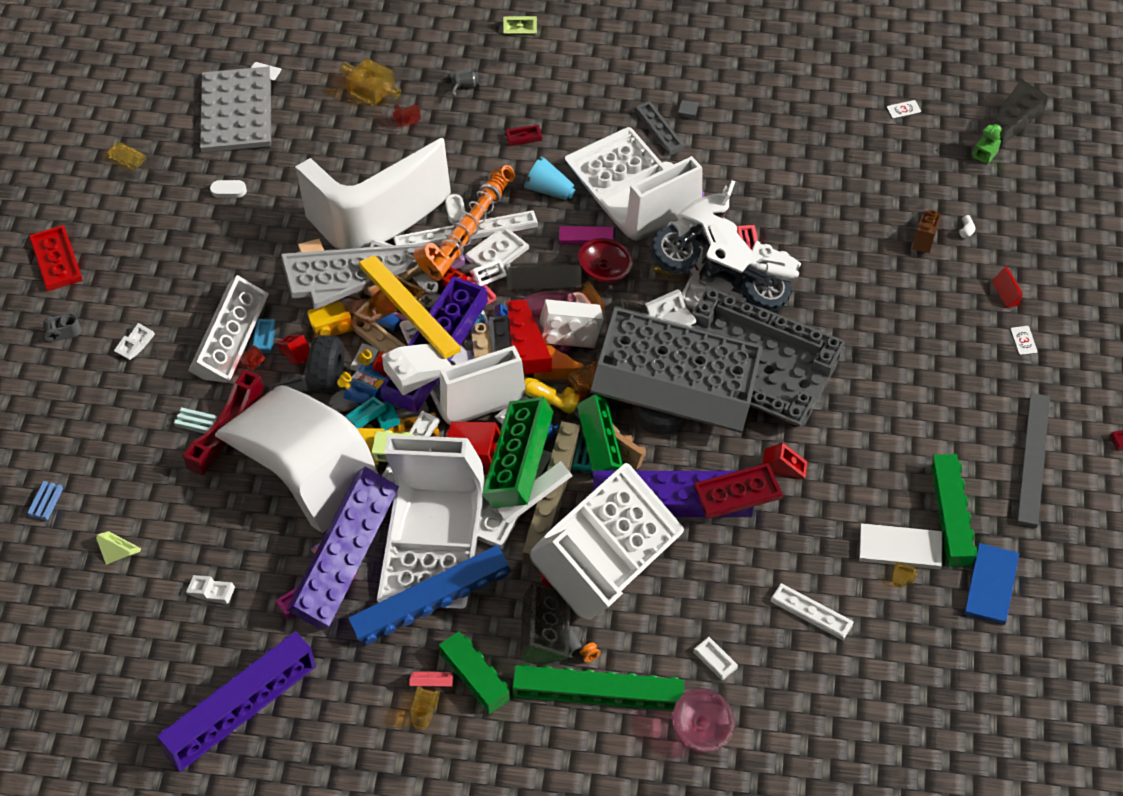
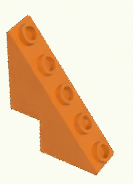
M546 344L552 357V372L534 373V379H585L586 367L584 364L576 362L567 354L559 352L550 344Z

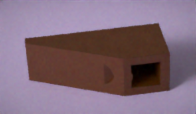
M934 210L923 211L914 238L913 250L930 254L941 214Z

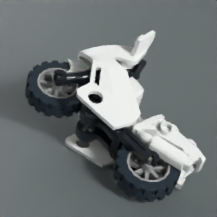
M733 180L729 186L725 185L722 193L702 197L686 206L677 215L678 221L669 222L667 228L663 227L656 233L650 246V256L652 260L654 259V264L657 267H661L662 271L669 272L668 274L672 275L674 273L682 275L684 272L686 274L691 271L693 275L689 286L693 289L705 291L707 287H711L729 294L736 287L743 291L742 296L746 298V302L771 312L781 310L792 295L790 294L792 292L791 280H797L799 275L797 270L801 263L789 256L787 252H779L772 249L768 244H760L759 241H756L753 248L750 249L738 235L737 226L723 218L733 208L732 204L729 203V197L735 184ZM663 243H665L669 248H664ZM695 264L697 265L699 271L695 269ZM701 278L702 281L709 284L702 286L699 284L698 279Z

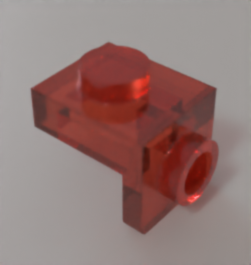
M398 104L394 105V119L396 122L399 121L402 127L421 120L420 108L417 104L402 110Z
M253 345L240 357L239 361L246 368L253 371L266 358L258 347Z

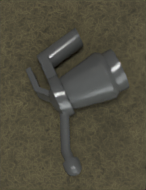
M471 68L455 71V78L453 73H451V81L455 84L451 92L453 97L456 96L455 90L461 88V86H479L478 72H471Z

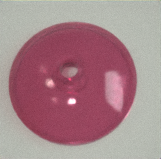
M558 290L538 292L524 298L533 317L540 319L545 299L577 303L574 294Z
M705 688L693 689L682 695L674 706L672 715L674 730L679 739L689 748L698 752H714L725 746L731 739L735 728L734 714L726 699L717 692ZM696 721H699L702 727H698Z

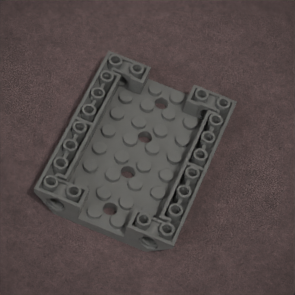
M707 287L692 312L696 323L691 326L761 344L763 348L750 406L800 427L806 424L837 366L845 341ZM698 360L695 361V362H696L697 364H699V365H703V364H704V363L701 362V361H698ZM772 370L774 373L766 374L764 371ZM732 371L736 375L741 374L739 371ZM806 384L808 385V388L804 389L801 388L799 385Z
M615 306L590 393L742 433L763 346ZM620 341H627L629 344L624 345ZM657 351H664L666 354L662 355ZM698 360V361L703 362L704 364H703V365H699V364H697L695 361ZM736 370L739 371L741 374L736 375L732 371Z

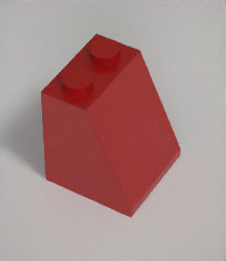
M451 422L446 437L468 438L481 459L483 473L487 476L500 435L497 424L488 422Z

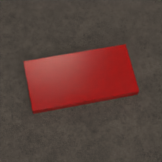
M64 225L29 235L47 292L83 281Z

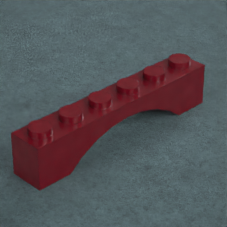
M245 369L234 383L229 399L216 422L203 436L194 440L184 453L183 458L188 470L204 476L226 444L215 436L216 432L255 403L264 390L260 375Z

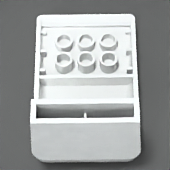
M630 127L622 129L565 157L569 166L593 198L627 237L635 241L642 240L660 231L661 228L667 227L669 222L678 221L677 215L686 206L702 198V167L692 156L666 168Z
M443 138L434 141L371 178L353 186L339 184L311 158L295 166L306 218L339 250L370 247L372 240L388 241L433 211L451 193Z
M483 310V311L481 312V314H482V315L484 316V318L486 319L485 323L490 327L489 321H488V319H487V317H486V314H485V312H484V310ZM405 320L400 323V328L407 344H409L417 329L409 320ZM469 331L460 346L474 355L472 332ZM511 346L441 369L440 387L435 385L430 392L441 417L449 425H451V422H466L508 408L509 401L522 400L526 389L522 360L515 346Z
M284 385L272 389L220 428L215 434L217 438L277 474L292 492L311 526L322 533L328 529L357 471L366 466L378 474L365 440L347 418L320 401Z
M387 435L384 454L394 474L395 484L399 488L394 496L377 596L379 603L475 556L483 504L484 473L481 459L468 438ZM468 596L458 598L444 608H465Z
M626 463L552 528L532 548L530 559L579 617L590 620L623 594L621 591L683 533L684 529L635 470Z

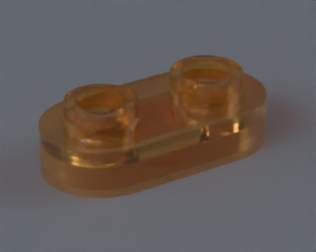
M589 280L582 284L584 286L582 291L587 299L589 297L593 299L590 302L591 304L600 305L602 312L608 309Z

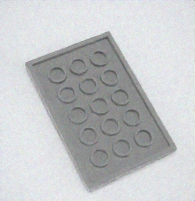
M270 66L202 72L201 152L271 146Z

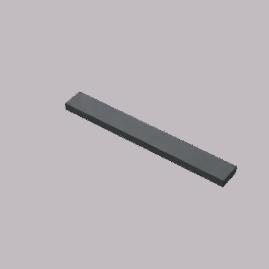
M1030 394L1017 525L1038 527L1050 396Z

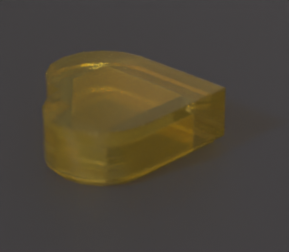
M896 562L892 583L896 587H904L907 583H912L916 580L918 572L912 566Z

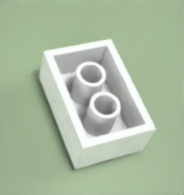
M545 299L538 328L545 344L595 348L604 318L600 305Z

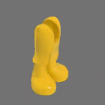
M533 378L524 379L525 393L528 396L534 398L544 397L549 405L553 404L568 414L575 410L579 401V395L575 394L573 388L567 387L562 393H556L555 388L549 387L539 380Z

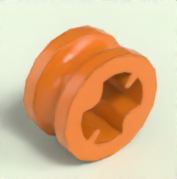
M589 643L579 651L580 655L584 656V662H592L600 656L601 652L599 649H596L597 645L595 643Z

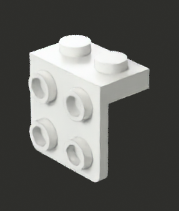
M679 289L645 303L648 315L689 326L696 323L695 317L686 308Z

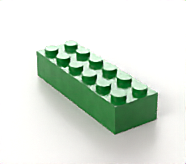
M544 397L509 401L482 495L492 508L528 505L554 412Z

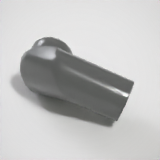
M478 262L462 265V273L468 274L470 270L482 265ZM480 270L478 271V274H483L487 272V270Z

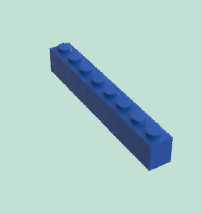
M496 545L349 617V620L362 646L372 644L377 638L383 635H390L397 628L408 626L419 617L429 616L434 610L440 607H447L452 601L458 598H465L476 589L486 588L491 582L506 578L511 573V570L499 545Z

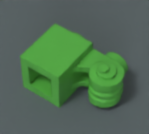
M988 125L983 130V137L975 145L973 158L988 165L998 153L1001 143V127L999 125Z

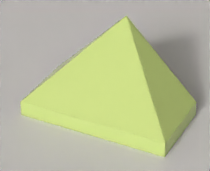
M537 16L503 17L504 33H537Z
M109 531L98 534L96 537L106 565L136 554L141 550L136 545Z

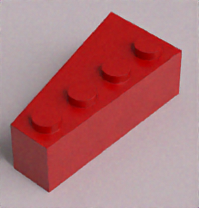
M526 299L507 301L511 346H515L522 360L523 374L552 372V357Z

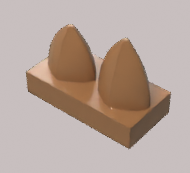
M615 431L621 459L633 468L638 469L641 467L646 455L645 447L635 445L632 442V435H621Z

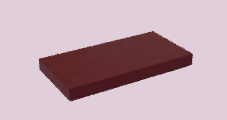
M769 463L693 484L706 519L783 499L782 491Z

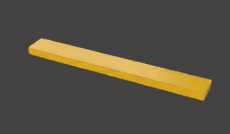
M375 255L359 261V267L444 359L461 352V347Z

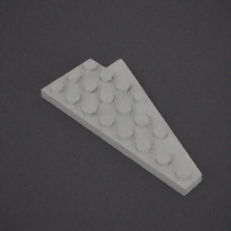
M427 243L281 254V261L291 297H311L314 309H318L375 284L359 267V261L375 255L395 276L419 266L414 259V251L416 248Z

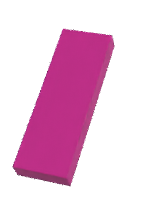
M560 226L559 244H585L596 238L613 240V227Z

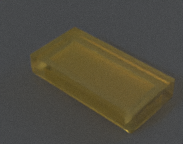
M119 141L107 152L109 157L134 170L146 160L145 154Z

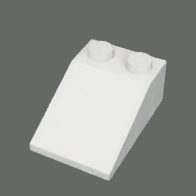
M431 344L398 347L382 355L384 371L402 395L439 378L441 369L452 366Z

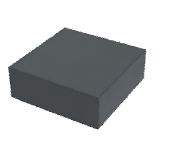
M682 100L678 116L695 119L699 103Z

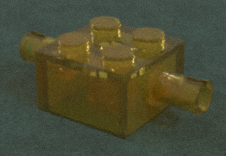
M367 57L357 67L347 62H343L340 66V71L348 75L346 77L348 93L374 106L386 94L395 99L401 94V89L394 87V71Z

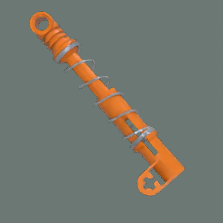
M504 165L491 172L488 182L484 183L477 192L478 201H471L469 203L471 211L469 213H462V219L459 223L454 224V230L451 234L446 235L447 239L441 242L439 248L434 243H428L415 249V261L431 279L441 280L454 260H457L462 255L463 247L470 243L471 236L475 235L478 232L479 225L485 222L486 214L492 212L494 203L500 200L507 184L514 180L515 173L512 167ZM492 204L491 210L486 213V209ZM485 214L484 220L479 223L480 218Z

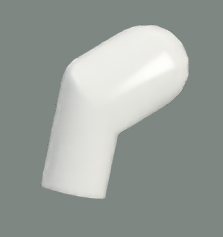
M967 215L962 218L964 228L959 230L962 238L970 237L975 232V225L971 217Z

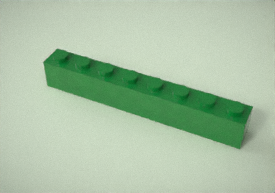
M528 664L515 665L513 698L682 712L684 680L677 677L659 678L655 675L637 676L633 673L624 675L611 671L601 673L593 670L577 671L572 668L554 669L550 666L532 667Z

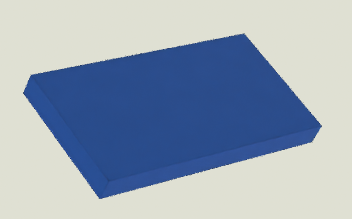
M979 543L964 615L1003 625L1006 624L1019 559L1018 552Z

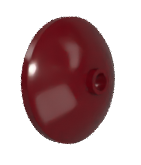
M596 238L586 242L580 248L578 254V263L582 271L590 278L600 282L612 283L624 279L630 273L633 264L632 256L628 249L621 243L607 238Z

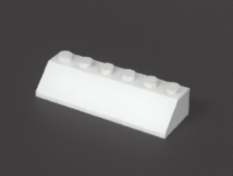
M237 275L228 284L188 371L204 380L229 382L269 294Z

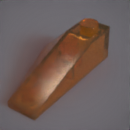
M396 277L417 301L426 293L425 289ZM379 290L354 313V317L371 324L399 309Z

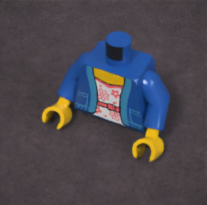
M367 349L357 357L358 362L365 364V366L361 365L352 377L347 372H344L340 375L337 382L340 387H345L344 399L361 404L373 396L378 400L383 399L380 387L386 377L380 375L371 367L373 363H370L369 359L372 357V354Z

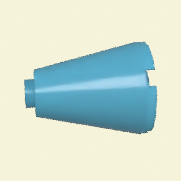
M542 156L540 160L536 161L528 175L530 181H526L524 185L528 190L563 200L571 199L576 190L574 189V184Z

